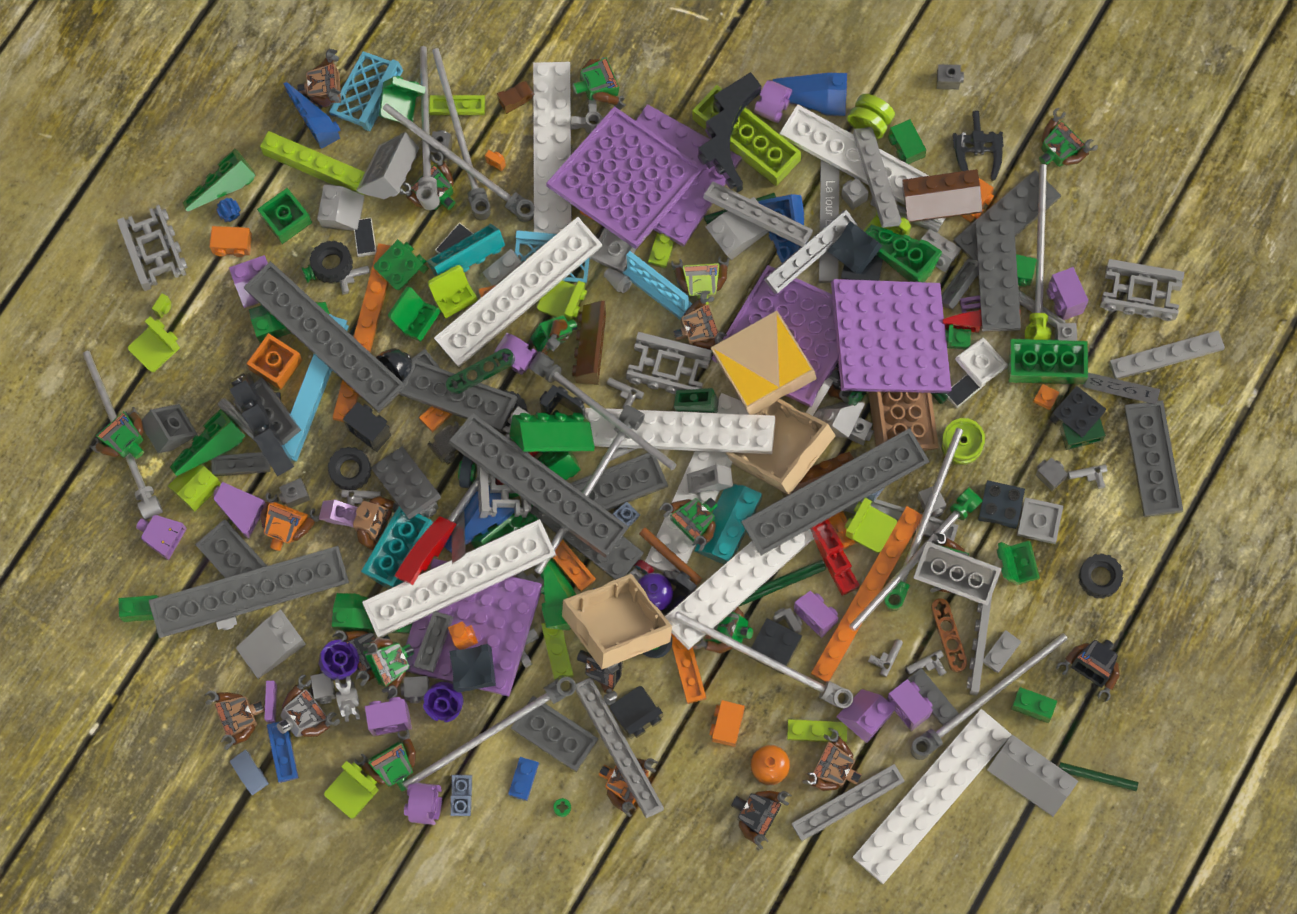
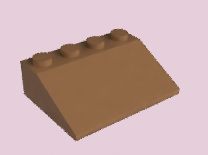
M868 391L876 447L910 428L923 451L939 448L931 393Z

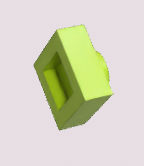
M161 293L152 310L155 315L162 318L164 314L170 311L172 302L168 296Z

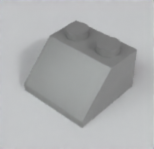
M324 185L317 218L322 228L357 230L359 219L361 218L364 195L342 186Z
M839 402L818 409L814 417L828 423L835 437H849L865 404L859 402L854 406L853 404L848 405V403Z

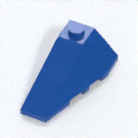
M820 73L773 79L774 82L792 89L788 99L791 104L795 103L804 106L805 109L819 111L826 116L846 115L847 73Z
M288 82L283 83L286 92L319 147L322 149L339 140L338 132L341 130L336 121L332 122L328 115Z
M790 194L758 201L759 204L804 225V209L801 195ZM769 231V237L776 246L781 263L801 248V246Z
M488 485L489 506L491 507L492 500H501V493H490V485ZM477 491L464 509L465 545L470 543L475 535L479 533L483 535L488 532L487 528L497 523V525H500L515 513L514 508H497L495 517L488 515L487 518H479ZM452 533L444 546L451 553Z

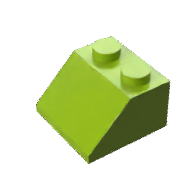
M201 464L178 475L168 485V488L195 512L221 483L217 477Z

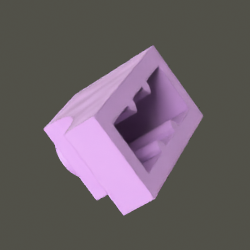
M326 500L322 503L319 520L353 527L358 507L337 500Z

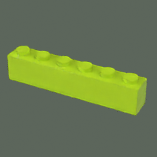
M270 131L266 134L260 146L264 156L334 186H342L359 193L357 188L365 174L364 171Z

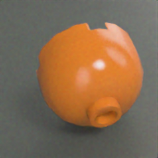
M766 745L759 748L751 759V771L754 777L765 785H776L782 782L790 770V760L787 753L775 745Z

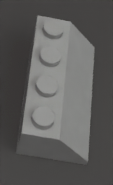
M406 132L378 146L357 188L359 193L386 199L390 196L394 197L400 192V187L406 180L405 177L410 171L411 164L416 159V154L419 150L417 144Z
M926 541L913 578L988 606L1001 568Z
M1014 735L1010 736L987 769L991 774L1052 817H1054L1078 783V780Z

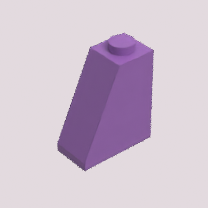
M222 482L214 491V500L241 533L249 539L260 519V513L265 502L258 497Z

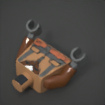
M328 49L326 58L322 63L306 73L307 83L297 84L298 92L302 95L308 94L312 103L324 108L333 103H341L340 73L333 61L337 62L339 57L335 55L337 50Z
M703 291L700 296L701 298L696 300L681 318L682 328L673 330L676 341L687 338L689 345L711 350V347L722 342V338L727 336L725 333L718 332L709 304L706 305V302L714 301V297L707 299V295L711 291Z
M381 496L374 497L369 502L362 501L356 510L357 515L353 522L358 542L373 551L384 532L392 512L391 509L396 512L399 505Z
M210 690L204 694V696L208 695L212 699L205 702L207 705L212 704L214 701L217 702L214 705L226 734L220 742L227 741L229 743L225 745L224 749L228 750L232 744L236 745L247 741L254 732L255 726L258 725L255 715L265 711L262 702L258 701L250 705L246 696L243 697L241 694L230 692L215 693Z
M829 728L832 735L829 737L824 734V738L831 742H828L814 772H805L809 776V781L803 780V783L811 784L822 791L842 788L846 780L857 785L862 774L852 770L855 763L854 755L846 742L838 736V732Z

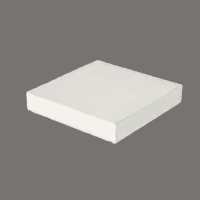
M984 337L955 358L956 362L979 387L1008 367V364Z

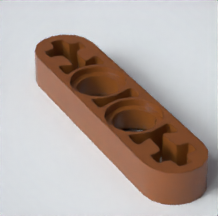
M938 598L932 604V615L948 665L953 672L960 673L967 666L965 652L949 603L945 599ZM938 603L941 606H945L943 614L944 616L948 614L949 617H943L938 620V617H941L940 610L935 609ZM944 621L949 622L952 625L951 630H942L941 623ZM955 640L958 645L957 648L954 650L949 649L946 644L947 641ZM960 651L961 654H957V658L959 661H963L961 668L953 665L955 656L950 657L949 654H955Z

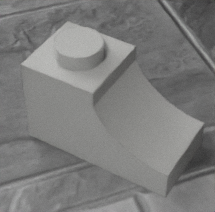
M716 464L687 474L688 491L692 494L704 491H720L733 487L732 472L729 467Z

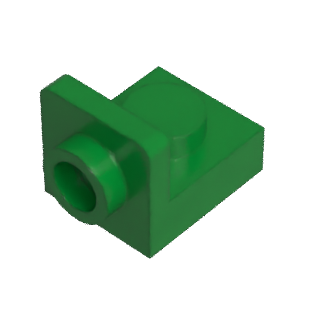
M949 325L948 330H945L947 348L968 349L971 342V330L953 328V325Z

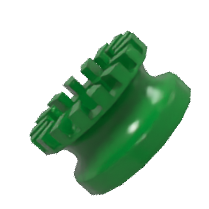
M310 264L307 268L302 267L307 283L311 279L316 280Z
M564 798L556 800L553 807L554 813L559 817H566L571 811V803ZM562 802L568 807V809L564 810V813H560V809H557V806H560Z

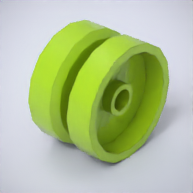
M861 94L855 103V107L848 114L847 120L854 129L872 127L875 138L880 139L885 134L887 125L891 124L895 117V112L884 100L871 94Z
M959 418L952 421L945 428L941 440V449L944 456H946L956 428L962 429L963 433L960 440H965L966 443L959 441L952 462L958 465H967L980 457L985 444V434L982 427L976 421L969 418Z

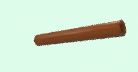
M646 527L641 530L639 535L680 572L682 571L689 575L691 582L698 585L703 578Z

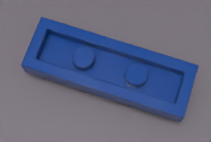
M279 722L267 724L278 782L282 783L298 779L289 731L284 734L280 733L277 728Z

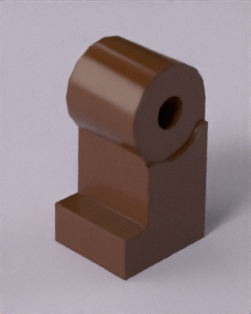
M526 81L517 84L505 92L497 93L498 102L506 114L524 105L535 95Z

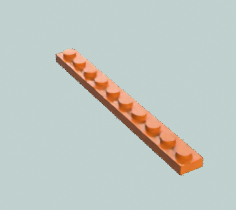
M378 243L354 338L369 352H371L388 287V282L374 269V264L391 247L390 245ZM343 380L332 417L333 420L344 422L343 418L358 402L359 395Z
M906 506L811 675L825 683L830 681L861 627L860 625L855 631H852L849 625L884 587L917 529L922 514Z

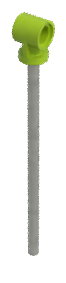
M1046 164L1039 165L1035 313L1029 315L1031 323L1025 329V338L1031 340H1050L1052 335L1051 329L1046 326L1048 315L1043 313Z

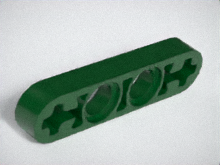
M501 349L450 376L446 381V387L452 394H460L512 366L515 362V355L509 349ZM504 354H507L509 356L507 362L503 360ZM496 358H497L498 361H500V362H499V363H500V366H499V367H498V364L496 363V361L494 360V359H496ZM492 362L494 364L493 370L485 371V364ZM470 372H477L475 380H468L467 375ZM462 376H463V379L467 382V384H464L463 382H461V381H463V380L461 379ZM454 381H456V382L458 383V384H457V386H458L457 389H455L454 387H452Z

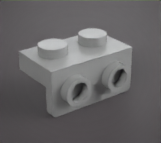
M931 229L921 238L942 251L936 267L946 272L951 262L960 253L961 248Z

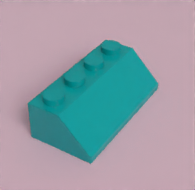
M489 224L427 260L434 276H438L457 265H461L463 271L466 272L470 269L469 266L475 263H482L488 255L499 253L502 250L501 248L505 246L501 231L494 225Z
M737 484L724 489L717 502L718 506L712 513L715 516L716 524L714 536L704 546L702 551L699 550L700 545L697 544L694 552L723 565L732 559L746 534V530L741 522L756 513L762 500V493Z
M398 507L361 572L387 589L404 583V581L397 579L395 574L416 542L433 524V521L420 514L408 519L402 509Z

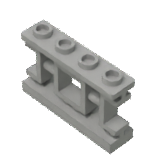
M157 205L156 209H149L152 218L135 224L132 216L128 217L129 219L127 220L124 217L117 220L144 291L152 289V285H158L155 276L172 270L175 278L179 277L180 274L183 276L187 275L185 271L188 268L184 257L180 258L179 252H182L178 241L174 242L173 240L175 232L172 225L168 226L166 221L169 220L166 209L162 210L160 205ZM157 216H160L166 235H163L161 229L154 232L151 231V226L159 224ZM130 226H132L134 232L143 230L145 235L136 238L138 246L135 245L129 229ZM160 238L164 250L147 256L143 244ZM169 248H172L178 264L177 268L173 261L167 264L163 263V258L171 256ZM141 259H144L146 265L153 262L157 265L156 268L148 271L151 277L149 279Z
M1112 259L1108 260L1105 278L1114 280L1112 293L1103 292L1101 308L1107 311H1123V313L1128 315L1141 314L1146 318L1158 317L1164 321L1176 320L1179 305L1170 303L1171 291L1181 290L1184 272ZM1120 275L1130 277L1129 285L1118 284ZM1157 281L1168 283L1166 292L1156 290ZM1134 283L1152 286L1150 300L1132 297ZM1117 291L1127 293L1126 301L1115 300ZM1155 298L1165 299L1164 308L1153 306Z
M638 332L634 349L635 351L642 352L639 366L629 364L626 378L629 382L637 385L640 383L646 384L652 389H666L671 394H676V390L702 389L703 383L695 381L698 367L708 369L712 350ZM648 348L659 350L656 359L647 357ZM685 357L695 359L693 369L683 367ZM662 358L679 362L675 376L658 372ZM644 364L654 367L652 376L642 374ZM681 374L691 376L689 386L678 383Z
M477 464L479 518H487L488 515L495 517L497 508H514L515 517L522 515V518H526L528 511H531V503L521 497L520 507V500H509V493L516 492L506 485H496L495 477ZM488 485H490V493H501V500H492L491 507L489 506Z

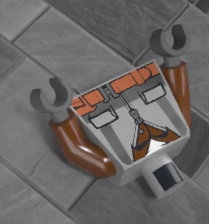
M306 675L299 677V685H295L282 704L281 718L283 720L277 724V728L282 734L291 730L296 737H318L328 730L330 725L336 726L340 723L339 719H336L334 722L331 721L332 717L337 715L336 713L331 712L326 716L307 689L303 691L304 687H309L312 683L309 680L307 684H303L302 680Z

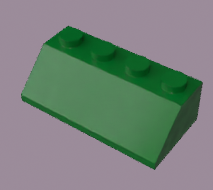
M1010 340L1008 382L1086 383L1088 379V341Z
M520 413V415H512L509 437L523 452L594 451L591 424L583 414L573 413V415H565L563 413H556L555 415H548L546 413H538V415H530L528 413Z

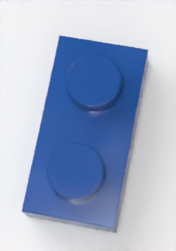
M523 757L519 758L508 793L509 796L528 801L539 762Z

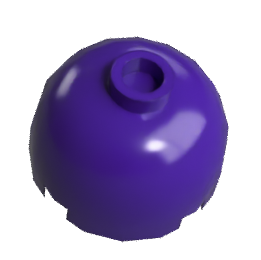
M649 573L638 580L649 600L660 611L670 605L673 599V588L671 582L665 576L659 573Z
M339 639L326 644L319 655L320 670L325 676L333 680H343L351 676L356 671L359 662L356 648L348 642L347 644Z
M438 682L432 685L425 693L424 710L433 720L438 721L439 719L444 722H450L462 710L464 703L463 695L461 692L458 693L453 689L452 683Z

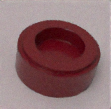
M641 559L634 565L645 575L654 572V568Z

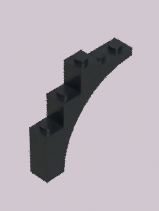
M751 72L714 95L713 106L718 114L706 121L705 129L711 140L698 147V159L701 164H706L709 169L714 166L717 173L725 177V182L729 189H734L736 193L743 190V182L736 172L731 158L730 138L741 112L752 100L760 95L762 87Z
M250 372L246 375L244 373L238 375L231 381L229 390L240 406L241 414L252 430L255 442L278 477L292 469L294 461L264 409Z

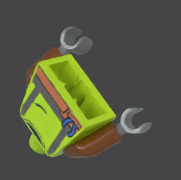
M720 256L718 263L683 265L682 260L679 259L680 264L674 265L673 261H671L676 282L683 292L689 293V296L697 295V300L701 298L700 296L703 291H711L708 295L716 294V291L721 290L727 280L729 257H727V262H722Z

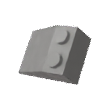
M755 197L751 198V200L758 203ZM730 211L721 214L705 226L731 260L769 232V230Z
M280 609L260 624L236 649L259 679L306 644Z

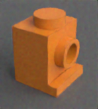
M461 621L448 627L453 643L459 650L478 644L472 625L467 626Z

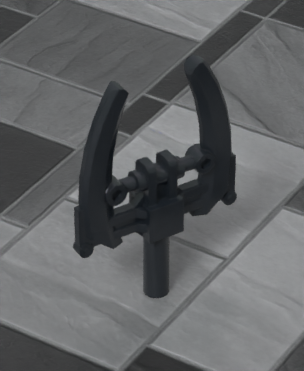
M976 110L972 112L974 131L970 135H966L964 132L960 135L956 133L952 135L957 163L960 171H968L965 158L967 152L974 153V156H977L978 153L984 155V153L989 151L993 153V168L990 179L995 181L1002 164L1003 132L1000 131L996 134L992 131L989 134H985L984 131H981L980 113ZM965 143H971L973 147L968 148L965 146ZM985 143H992V146H991V147H986V146H984V144H985Z

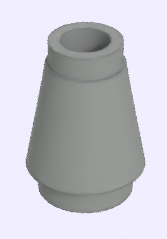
M608 268L604 273V277L617 292L625 293L631 287L632 281L629 276L612 268Z

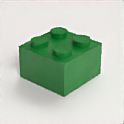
M288 188L257 209L262 220L281 244H284L312 224L309 214Z

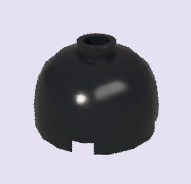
M392 348L381 352L376 357L402 382L411 372V358L406 352Z

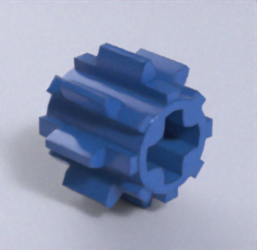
M225 198L217 204L218 208L216 210L221 220L224 219L225 222H231L240 216L239 212L241 210L236 200L233 201L232 198Z

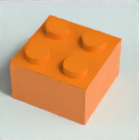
M268 333L246 364L251 372L259 377H263L267 382L281 390L302 362V358L299 352Z

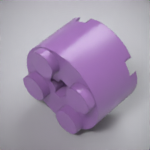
M767 80L760 93L761 97L756 103L754 113L779 124L783 115L781 113L782 110L786 111L790 100L788 99L792 89Z
M507 332L494 351L495 353L504 348L511 350L515 355V362L511 367L520 375L524 372L526 373L529 368L528 366L538 353L535 349L529 350L527 343L512 334L509 335ZM504 354L503 360L507 362L509 356L507 354Z
M416 782L409 784L407 790L409 800L408 804H405L404 815L408 816L410 822L429 825L436 824L434 819H439L442 798L438 797V792H442L441 786Z

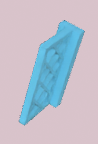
M363 51L341 90V103H334L329 113L360 125L364 130L371 131L379 116L383 82L393 76H401L403 69L400 63L393 59L389 61ZM366 58L372 60V65L363 68L362 64ZM382 65L388 66L386 71L378 72L377 67ZM375 68L376 75L367 78L365 72ZM363 73L364 80L355 83L354 78ZM378 79V86L370 88L369 82ZM366 84L368 90L358 93L357 87ZM355 89L356 95L346 98L347 91ZM370 94V100L362 104L360 98ZM358 99L360 105L350 109L348 103ZM346 104L348 110L341 113L337 111L339 106ZM362 110V115L359 119L352 116L353 112Z
M516 231L515 253L518 257L520 255L522 262L526 261L530 255L557 234ZM520 244L528 245L532 251L523 257L519 252ZM590 257L585 261V268L582 264L580 265L584 270V279L575 278L570 273L571 277H566L563 281L577 283L579 280L587 284Z
M629 251L626 254L627 269L623 274L629 276L632 283L681 320L683 314L692 305L688 295Z

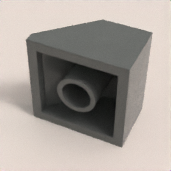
M180 404L151 409L142 419L143 429L157 453L172 451L193 439L195 435H198Z

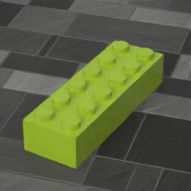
M718 85L692 110V119L704 129H706V121L718 114L713 106L714 95L723 90ZM747 108L741 112L732 131L730 150L741 156L742 160L777 187L801 161V151Z

